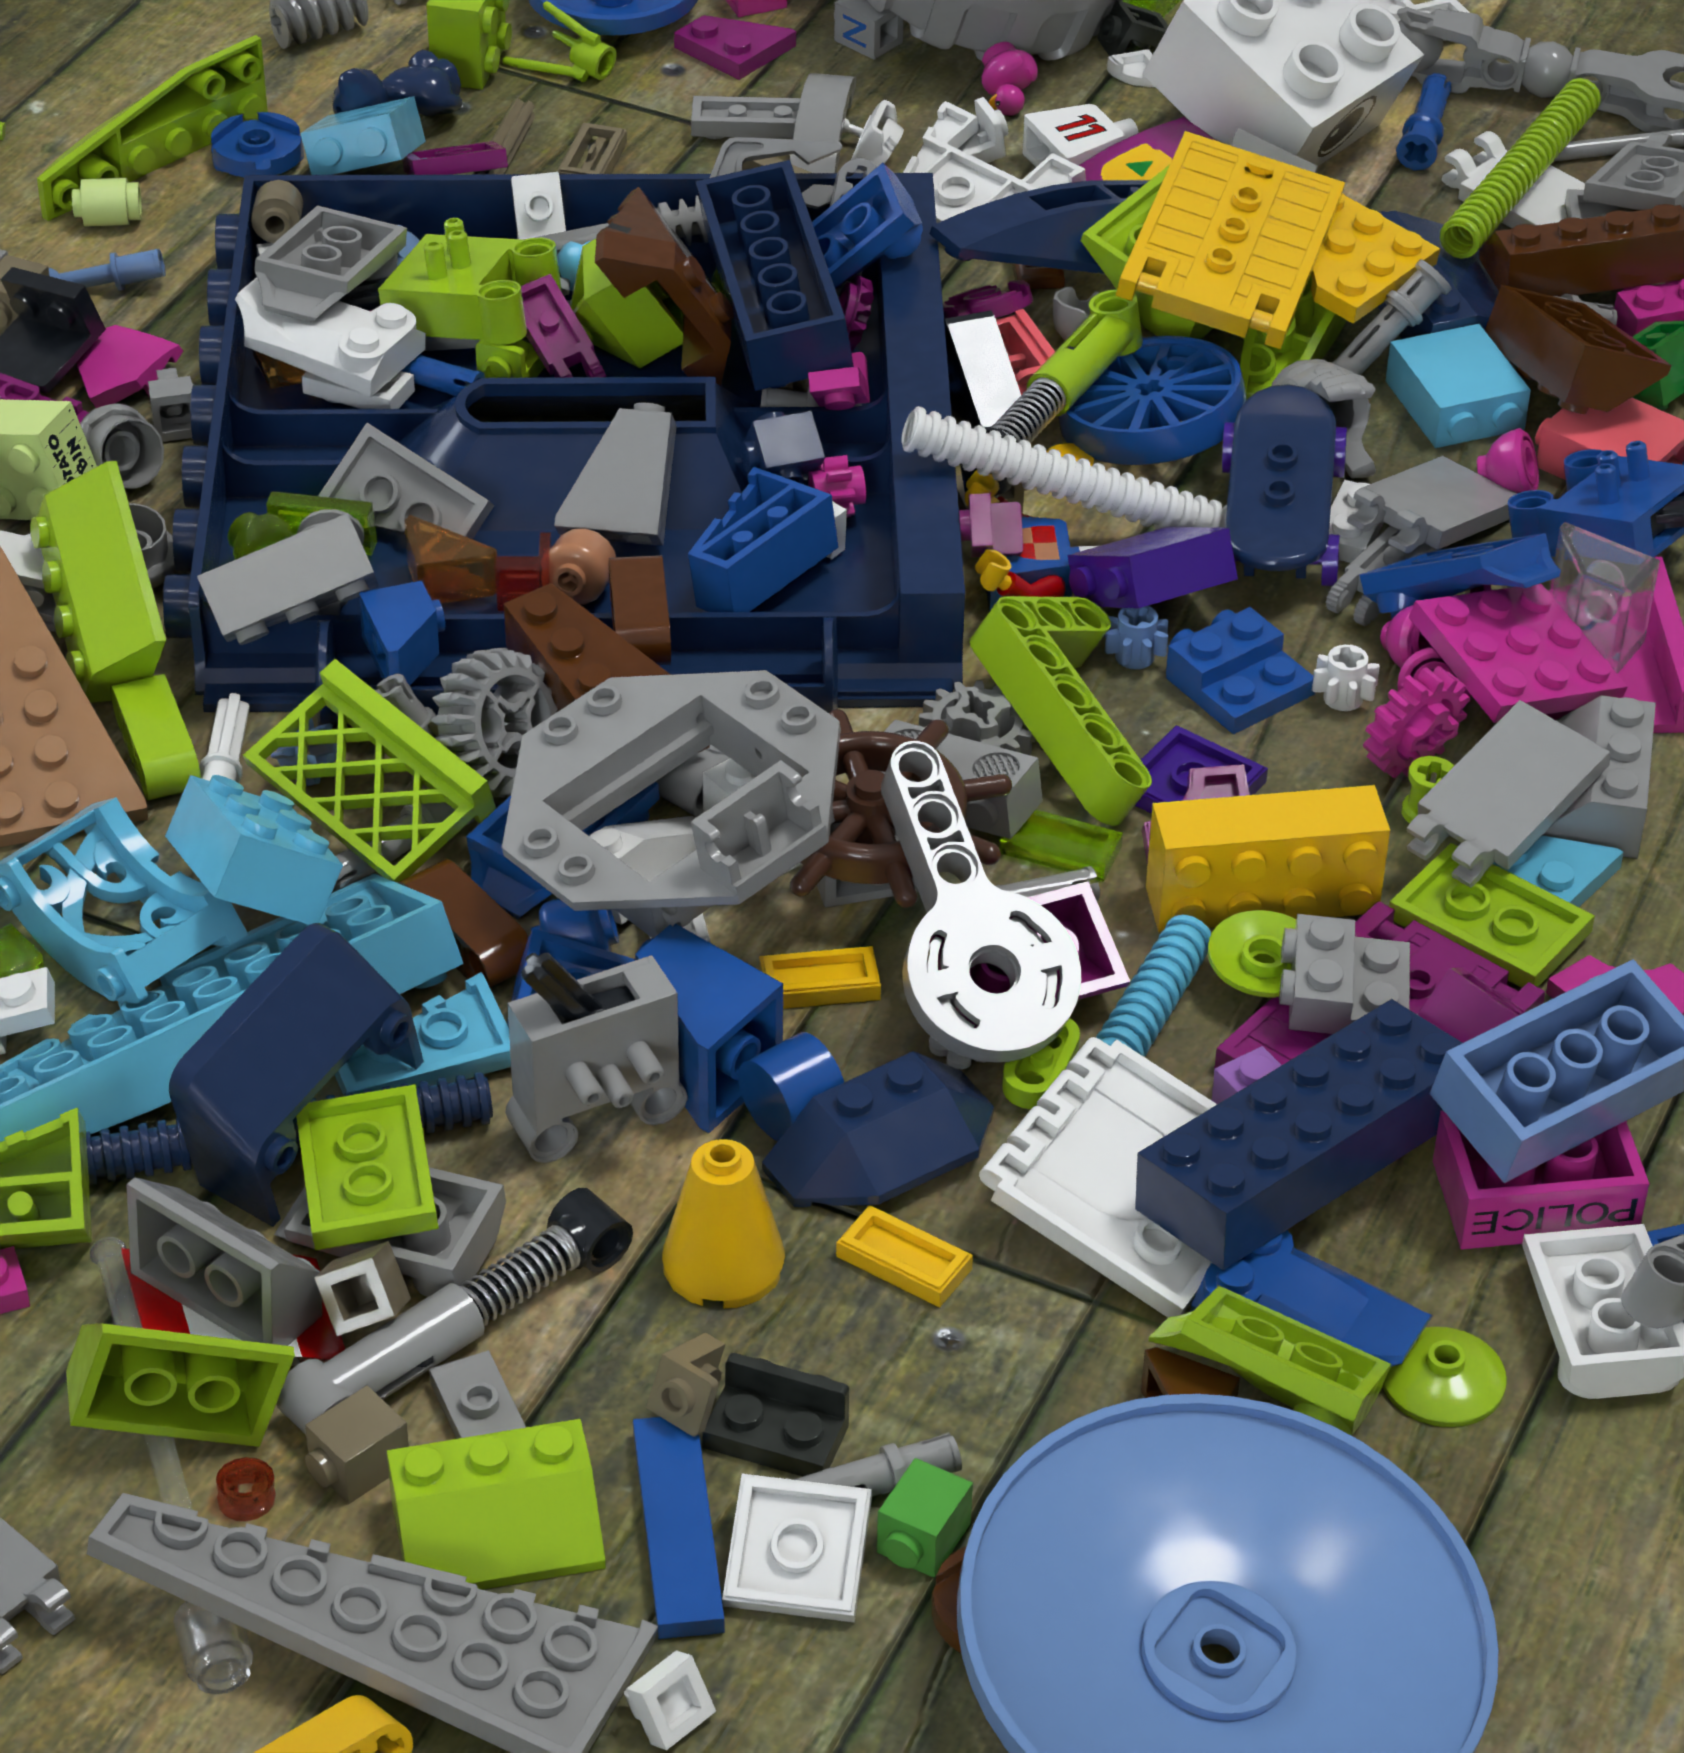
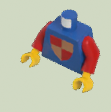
M976 470L966 482L968 490L965 492V503L967 506L969 505V494L990 493L991 503L1008 502L1002 496L994 497L999 490V483L993 478L991 473L987 476H982ZM1021 513L1023 553L1021 555L1004 556L994 549H986L974 566L976 572L981 574L980 583L986 589L989 612L999 598L1005 596L1072 597L1067 555L1098 546L1070 547L1065 521L1053 518L1032 517Z

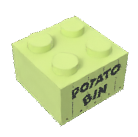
M0 399V519L31 520L32 517L38 516L45 494L97 467L71 401Z

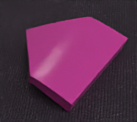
M113 325L106 328L76 363L89 399L98 408L115 404L144 388L149 396L148 381L157 380L156 370L166 368L168 362L176 363L183 350L179 344L163 338Z

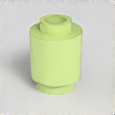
M127 178L81 179L80 189L72 190L74 218L82 217L84 227L130 225V220H141L142 202L139 182H128Z

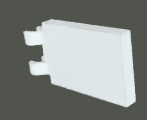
M1485 131L1474 138V143L1481 146L1486 152L1482 151L1471 157L1467 151L1456 149L1445 156V161L1454 165L1456 169H1452L1444 174L1442 181L1451 188H1458V199L1463 202L1507 152L1498 135L1491 131ZM1550 165L1502 223L1511 228L1521 224L1536 226L1557 223L1567 218L1565 209L1567 189L1584 190L1585 183Z

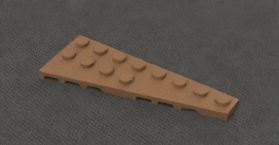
M0 546V847L32 842L74 817L76 813L89 805L117 797L132 823L148 820L147 804L142 792Z

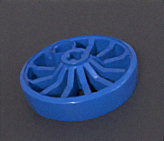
M1154 336L1142 338L1143 344L1137 351L1117 357L1065 414L1058 416L1060 431L1067 443H1074L1082 451L1094 457L1095 460L1122 465H1148L1183 459L1205 451L1223 441L1225 422L1235 423L1237 413L1247 398L1239 363L1227 350L1214 343L1191 337Z

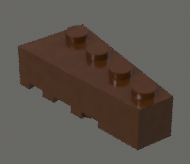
M552 583L503 603L506 647L508 650L530 655L532 663L538 665L545 672L543 682L552 691L551 696L558 709L556 713L612 677L671 675Z

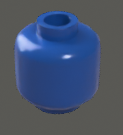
M559 898L542 905L539 911L540 925L530 929L532 931L535 928L610 952L612 951V945L619 943L618 930L611 909L574 911Z

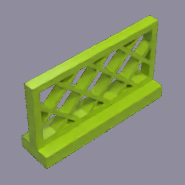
M334 659L319 673L323 684L244 753L243 757L249 767L283 795L292 800L295 805L381 876L398 883L410 877L473 818L481 823L496 809L488 781L338 660ZM324 706H327L338 715V729L308 731L309 720ZM347 723L353 728H347ZM370 741L376 746L375 760L346 762L347 742ZM337 743L335 763L307 765L308 745ZM298 746L297 765L273 767L265 760L279 747ZM385 754H387L391 759H384ZM408 771L414 776L413 791L383 793L384 773ZM375 774L374 793L344 795L345 776ZM336 777L335 796L311 798L306 794V779ZM297 779L296 785L290 780ZM423 784L429 789L422 790ZM446 802L455 809L443 822L421 824L422 804ZM413 805L412 825L382 827L383 807ZM374 807L373 827L349 829L343 824L344 809ZM334 810V816L330 814L328 811ZM412 839V850L395 866L381 855L382 841ZM372 841V847L369 846L366 842Z

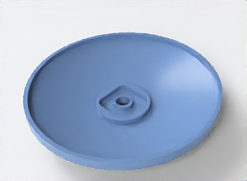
M1162 1395L1108 1406L1069 1422L1048 1434L1027 1450L1003 1474L986 1498L973 1524L961 1566L957 1592V1630L962 1659L971 1688L985 1718L1009 1753H1475L1492 1710L1498 1679L1499 1652L1495 1618L1488 1591L1477 1564L1459 1532L1430 1496L1389 1459L1364 1442L1330 1424L1270 1403L1222 1395ZM1219 1644L1226 1647L1233 1654L1235 1660L1225 1664L1213 1662L1204 1655L1201 1648L1204 1645Z

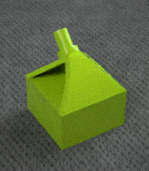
M596 239L582 246L570 307L593 345L641 368L683 344L684 314L657 280L623 298L595 263Z

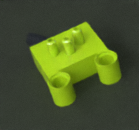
M450 218L444 222L445 235L426 234L389 277L364 281L339 299L341 302L367 311L374 310L386 303L399 304L414 314L416 317V329L426 333V337L484 339L486 342L495 345L515 343L522 340L527 334L521 286L551 274L561 290L556 244L553 240L542 237L524 240L469 237L464 231L463 221L459 218Z

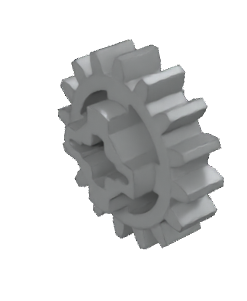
M977 680L974 687H965L961 682H955L954 692L949 693L939 688L936 690L935 701L925 700L923 702V713L919 714V726L927 727L933 720H942L948 725V734L1027 755L1032 753V742H1035L1034 736L997 685L990 690L984 689L982 680Z

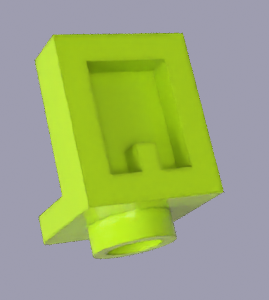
M481 339L475 346L477 370L482 371L485 378H536L545 368L533 346L524 340L506 345H495Z

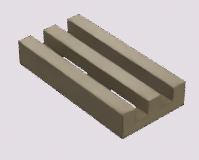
M583 123L557 172L559 174H611L627 144V130ZM592 135L598 136L595 143L591 145L583 166L576 168L592 139Z

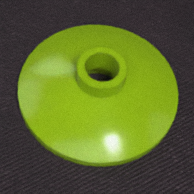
M1266 910L1245 911L1229 916L1215 927L1209 938L1208 959L1212 969L1225 983L1241 992L1259 997H1279L1283 969L1291 970L1290 963H1281L1284 928L1295 929L1296 919L1282 913Z
M1425 1327L1402 1364L1390 1367L1382 1388L1392 1404L1410 1418L1432 1426L1454 1428L1468 1426L1490 1416L1503 1400L1507 1376L1500 1357L1480 1338L1454 1328Z

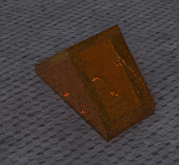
M409 515L404 520L407 563L412 581H422L431 600L438 599L440 603L494 596L499 591L497 549L413 515Z

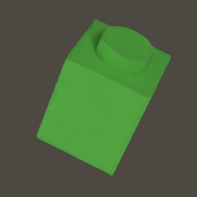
M914 1458L878 1510L877 1553L888 1557L889 1560L900 1567L912 1568L935 1578L941 1564L950 1556L971 1524L973 1482Z

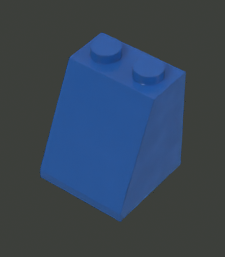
M674 924V926L669 925L656 937L646 940L640 946L637 953H635V960L652 955L678 993L679 1081L687 1093L685 1108L698 1127L710 1133L744 1102L739 1086L738 1074L741 1064L783 1042V983L685 928Z

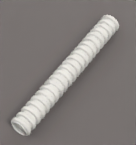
M920 406L910 412L903 428L901 443L905 452L911 453L916 449L921 457L925 458L932 454L935 461L942 462L948 459V464L953 467L959 466L961 463L966 471L970 472L977 468L979 475L987 476L992 473L993 478L998 481L1006 477L1011 485L1015 486L1022 482L1024 489L1032 490L1034 487H1037V491L1043 495L1051 491L1052 496L1056 499H1062L1066 496L1069 503L1076 504L1081 501V505L1088 509L1095 505L1098 512L1106 513L1110 510L1111 515L1116 518L1125 515L1126 520L1129 522H1136L1139 519L1142 526L1149 527L1154 524L1156 530L1165 527L1225 528L1227 505L1222 508L1220 501L1211 500L1208 503L1205 496L1198 495L1193 498V494L1189 491H1182L1179 494L1176 487L1169 486L1164 489L1163 484L1157 481L1149 485L1147 478L1139 477L1135 480L1132 473L1125 472L1120 475L1119 470L1113 467L1105 471L1103 464L1095 463L1091 466L1088 459L1081 458L1076 461L1074 455L1069 453L1061 457L1059 450L1051 449L1046 452V448L1040 444L1032 448L1031 443L1024 439L1016 443V438L1012 435H1006L1004 438H1001L999 431L992 430L986 433L985 427L980 425L972 429L971 424L967 421H961L959 424H956L954 417L947 416L941 419L940 413L932 411L928 415L926 410Z

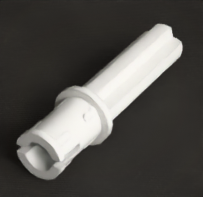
M230 693L229 698H221L217 703L208 752L199 764L202 779L210 781L212 775H220L239 783L242 778L243 770L239 761L249 714V704L240 701V694Z

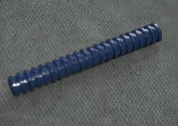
M482 1072L474 1073V1079L466 1080L464 1075H458L455 1077V1082L447 1083L446 1078L437 1079V1085L429 1086L426 1080L419 1081L416 1091L422 1127L425 1128L426 1133H434L435 1126L442 1125L445 1131L453 1130L455 1123H462L463 1128L471 1127L474 1120H480L482 1125L490 1124V1119L493 1118L491 1093L488 1079L484 1077ZM408 1083L401 1084L400 1087H402V1086H408L409 1084H408ZM390 1086L382 1087L381 1090L390 1089L391 1087H390ZM372 1089L363 1090V1093L372 1092ZM346 1092L344 1096L354 1095V1093ZM335 1095L326 1096V1099L335 1098ZM313 1097V1099L310 1102H314L317 1100L315 1097ZM295 1117L292 1121L296 1131L297 1153H301L297 1117ZM176 1118V1124L167 1125L165 1120L157 1121V1127L148 1128L147 1123H141L138 1125L139 1130L129 1131L128 1126H121L119 1128L120 1133L110 1134L108 1128L101 1129V1136L91 1137L89 1131L86 1132L89 1185L97 1184V1178L107 1177L108 1182H115L116 1175L126 1174L127 1179L135 1178V1172L145 1171L147 1177L153 1176L154 1169L164 1168L165 1174L172 1173L173 1167L180 1165L183 1166L184 1171L191 1170L192 1161L178 1119Z

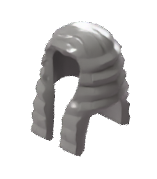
M1322 359L1300 360L1282 369L1272 382V386L1290 384L1305 387L1317 393L1331 408L1335 416L1336 427H1347L1345 470L1350 478L1373 476L1376 468L1362 443V436L1369 420L1371 408L1368 398H1371L1376 390L1373 384L1368 383L1364 376L1355 374L1350 370Z

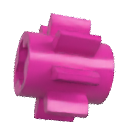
M847 455L826 457L820 470L809 471L808 486L831 494L832 501L847 510L846 518L855 515L854 505L865 504L866 484L863 469L860 465L848 467Z

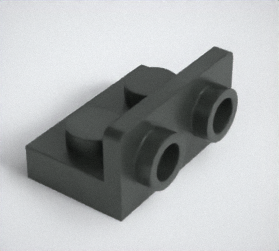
M730 1353L725 1363V1387L708 1419L705 1431L702 1432L703 1448L802 1477L830 1468L849 1427V1386L823 1375H812L773 1364L766 1359Z

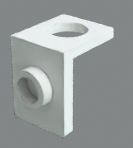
M551 172L512 176L511 185L517 239L523 240L566 231L559 173Z

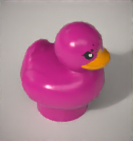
M1000 42L991 46L983 55L982 62L985 67L981 76L982 85L988 94L992 96L988 102L994 110L999 109L1003 115L1013 116L1023 109L1025 97L1022 90L1028 87L1031 81L1034 82L1036 80L1038 67L1035 59L1028 52L1016 49L1009 42Z

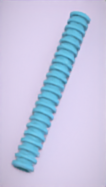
M1177 915L1167 922L1165 929L1160 933L1158 940L1147 954L1144 963L1140 965L1137 974L1132 978L1130 985L1125 989L1123 996L1117 1002L1115 1009L1110 1013L1108 1020L1105 1021L1096 1038L1109 1046L1117 1039L1143 1057L1148 1054L1158 1033L1162 1031L1165 1022L1168 1021L1179 999L1182 998L1193 976L1196 975L1208 954L1211 931L1201 920L1189 915Z

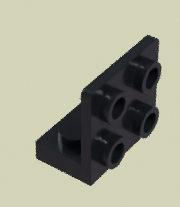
M11 267L0 280L10 298V305L18 314V317L0 336V373L39 386L41 393H49L83 354L89 350L106 328L85 285Z

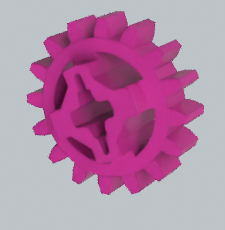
M1437 666L1433 672L1427 667L1422 668L1416 680L1410 675L1405 677L1404 683L1400 684L1398 692L1394 689L1388 692L1390 701L1385 705L1376 707L1374 722L1366 727L1365 731L1371 735L1363 743V747L1369 752L1366 757L1384 773L1387 772L1390 776L1396 778L1401 772L1408 777L1409 766L1417 758L1435 756V753L1441 755L1445 751L1443 744L1458 735L1459 722L1467 717V713L1461 709L1470 701V697L1464 693L1467 687L1440 666Z

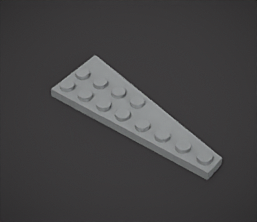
M126 1493L121 1494L88 1539L87 1555L511 1753H588L654 1644L658 1626L645 1620L641 1621L640 1628L600 1619L597 1618L599 1609L580 1604L578 1612L575 1613L534 1603L535 1593L515 1589L514 1593L501 1594L477 1588L476 1584L466 1582L467 1577L375 1554L372 1555L370 1562L330 1553V1543L311 1539L309 1547L268 1538L266 1537L268 1528L246 1523L245 1527L227 1528L208 1522V1519L198 1517V1511Z

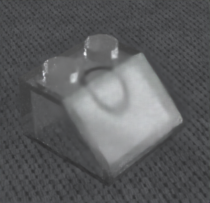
M1564 522L1560 526L1554 563L1561 569L1560 577L1551 579L1549 592L1618 674L1645 643L1660 560Z

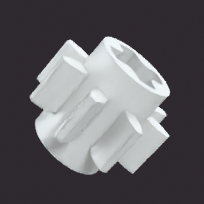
M1336 646L1330 650L1328 656L1318 655L1312 691L1324 692L1323 698L1325 703L1335 710H1355L1362 705L1363 699L1366 701L1374 700L1380 666L1375 663L1368 664L1367 653L1357 646Z

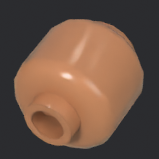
M586 528L572 529L562 534L544 557L541 569L543 583L545 585L554 584L578 604L586 605L598 599L608 586L609 558L616 557L615 550L609 541L598 532Z

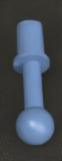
M154 249L118 256L116 252L110 253V263L60 274L56 270L49 268L50 277L85 285L86 288L115 282L117 289L121 291L125 290L126 284L166 276V270L160 249Z

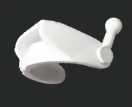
M883 100L876 106L872 115L869 116L864 129L850 124L849 120L845 118L842 133L848 132L860 137L852 159L864 158L878 167L882 162L885 164L901 139L904 129L897 124L895 105L887 100ZM857 169L855 173H864V171Z

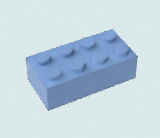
M1632 959L1446 1051L1430 1095L1503 1183H1506L1683 1092L1684 1016L1636 961Z

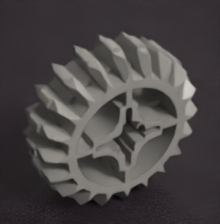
M507 648L477 650L472 654H467L466 659L452 663V673L440 678L444 693L432 697L439 707L438 715L429 719V721L438 725L439 735L435 739L488 781L493 798H504L505 795L512 794L522 735L554 715L558 710L551 696V689L543 682L545 672L538 665L532 663L530 655L514 652V650H508ZM496 683L498 688L495 693H492L490 689ZM504 753V758L498 763L497 760L500 754Z

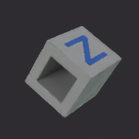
M838 0L835 2L834 41L873 60L903 43V19L891 10L878 12L866 0Z

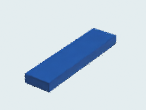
M662 1417L633 1419V1436L656 1625L658 1626V1639L725 1633L724 1611L700 1436H691Z

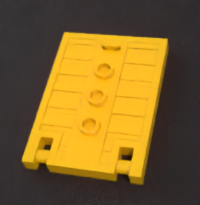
M1185 131L1120 276L1116 296L1132 301L1136 291L1154 296L1152 308L1243 338L1246 337L1249 328L1267 333L1265 345L1281 350L1340 203L1346 182Z

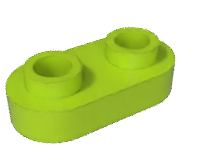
M1069 1018L1059 1035L1042 1050L1019 1060L1005 1062L1002 1090L1007 1100L1012 1104L1025 1109H1032L1034 1106H1037V1101L1059 1074L1066 1070L1068 1063L1079 1051L1080 1030L1073 1019Z

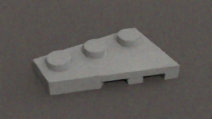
M366 423L310 509L314 512L322 509H336L349 513L360 524L466 549L495 505L372 425Z

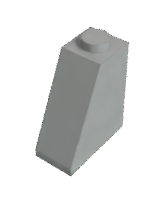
M653 403L634 404V409L620 408L555 516L554 526L560 536L572 529L586 528L598 532L608 541L663 546L677 426L672 413L665 412L663 406Z

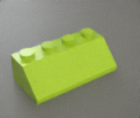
M106 461L45 494L38 516L32 517L30 524L33 546L36 549L41 548L44 559L42 566L44 589L47 593H53L56 604L54 610L56 634L59 638H65L68 650L66 661L90 703L112 701L110 685L153 676L166 643V637L117 461Z

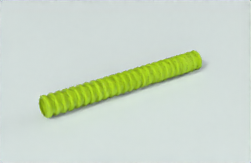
M1583 78L1572 79L1566 83L1564 88L1546 106L1545 110L1541 112L1516 143L1512 145L1510 150L1492 168L1490 173L1465 199L1464 203L1445 222L1440 230L1439 238L1442 247L1447 253L1453 257L1463 259L1471 257L1481 248L1494 230L1498 228L1499 224L1503 222L1545 170L1548 169L1550 164L1553 163L1584 124L1597 111L1600 106L1601 95L1594 83Z

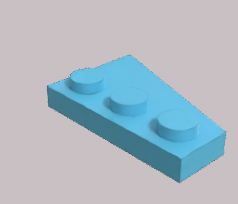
M480 972L465 981L466 989L446 1000L438 995L423 1003L422 1013L413 1017L424 1060L417 1070L387 1053L378 1055L362 1044L335 1074L343 1096L346 1092H353L355 1095L363 1093V1090L372 1089L373 1092L381 1090L382 1087L386 1086L391 1088L400 1087L401 1084L405 1083L409 1085L415 1084L416 1088H418L419 1081L425 1080L428 1081L429 1086L437 1085V1079L446 1078L447 1083L455 1082V1077L458 1075H464L465 1079L474 1077V1073L482 1072L487 1074L511 1067L509 1028L483 973Z

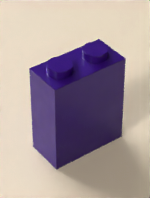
M1165 527L1067 555L1070 568L1069 583L1074 596L1086 598L1100 607L1141 608L1238 579L1229 528Z

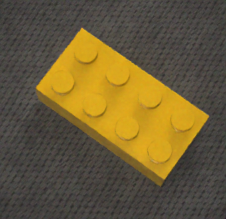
M1375 785L1153 803L1146 890L1158 932H1162L1167 922L1177 915L1193 916L1201 920L1208 928L1216 927L1229 916L1252 910L1274 911L1297 919V914L1323 917L1364 915L1378 901L1381 902L1390 837V828Z

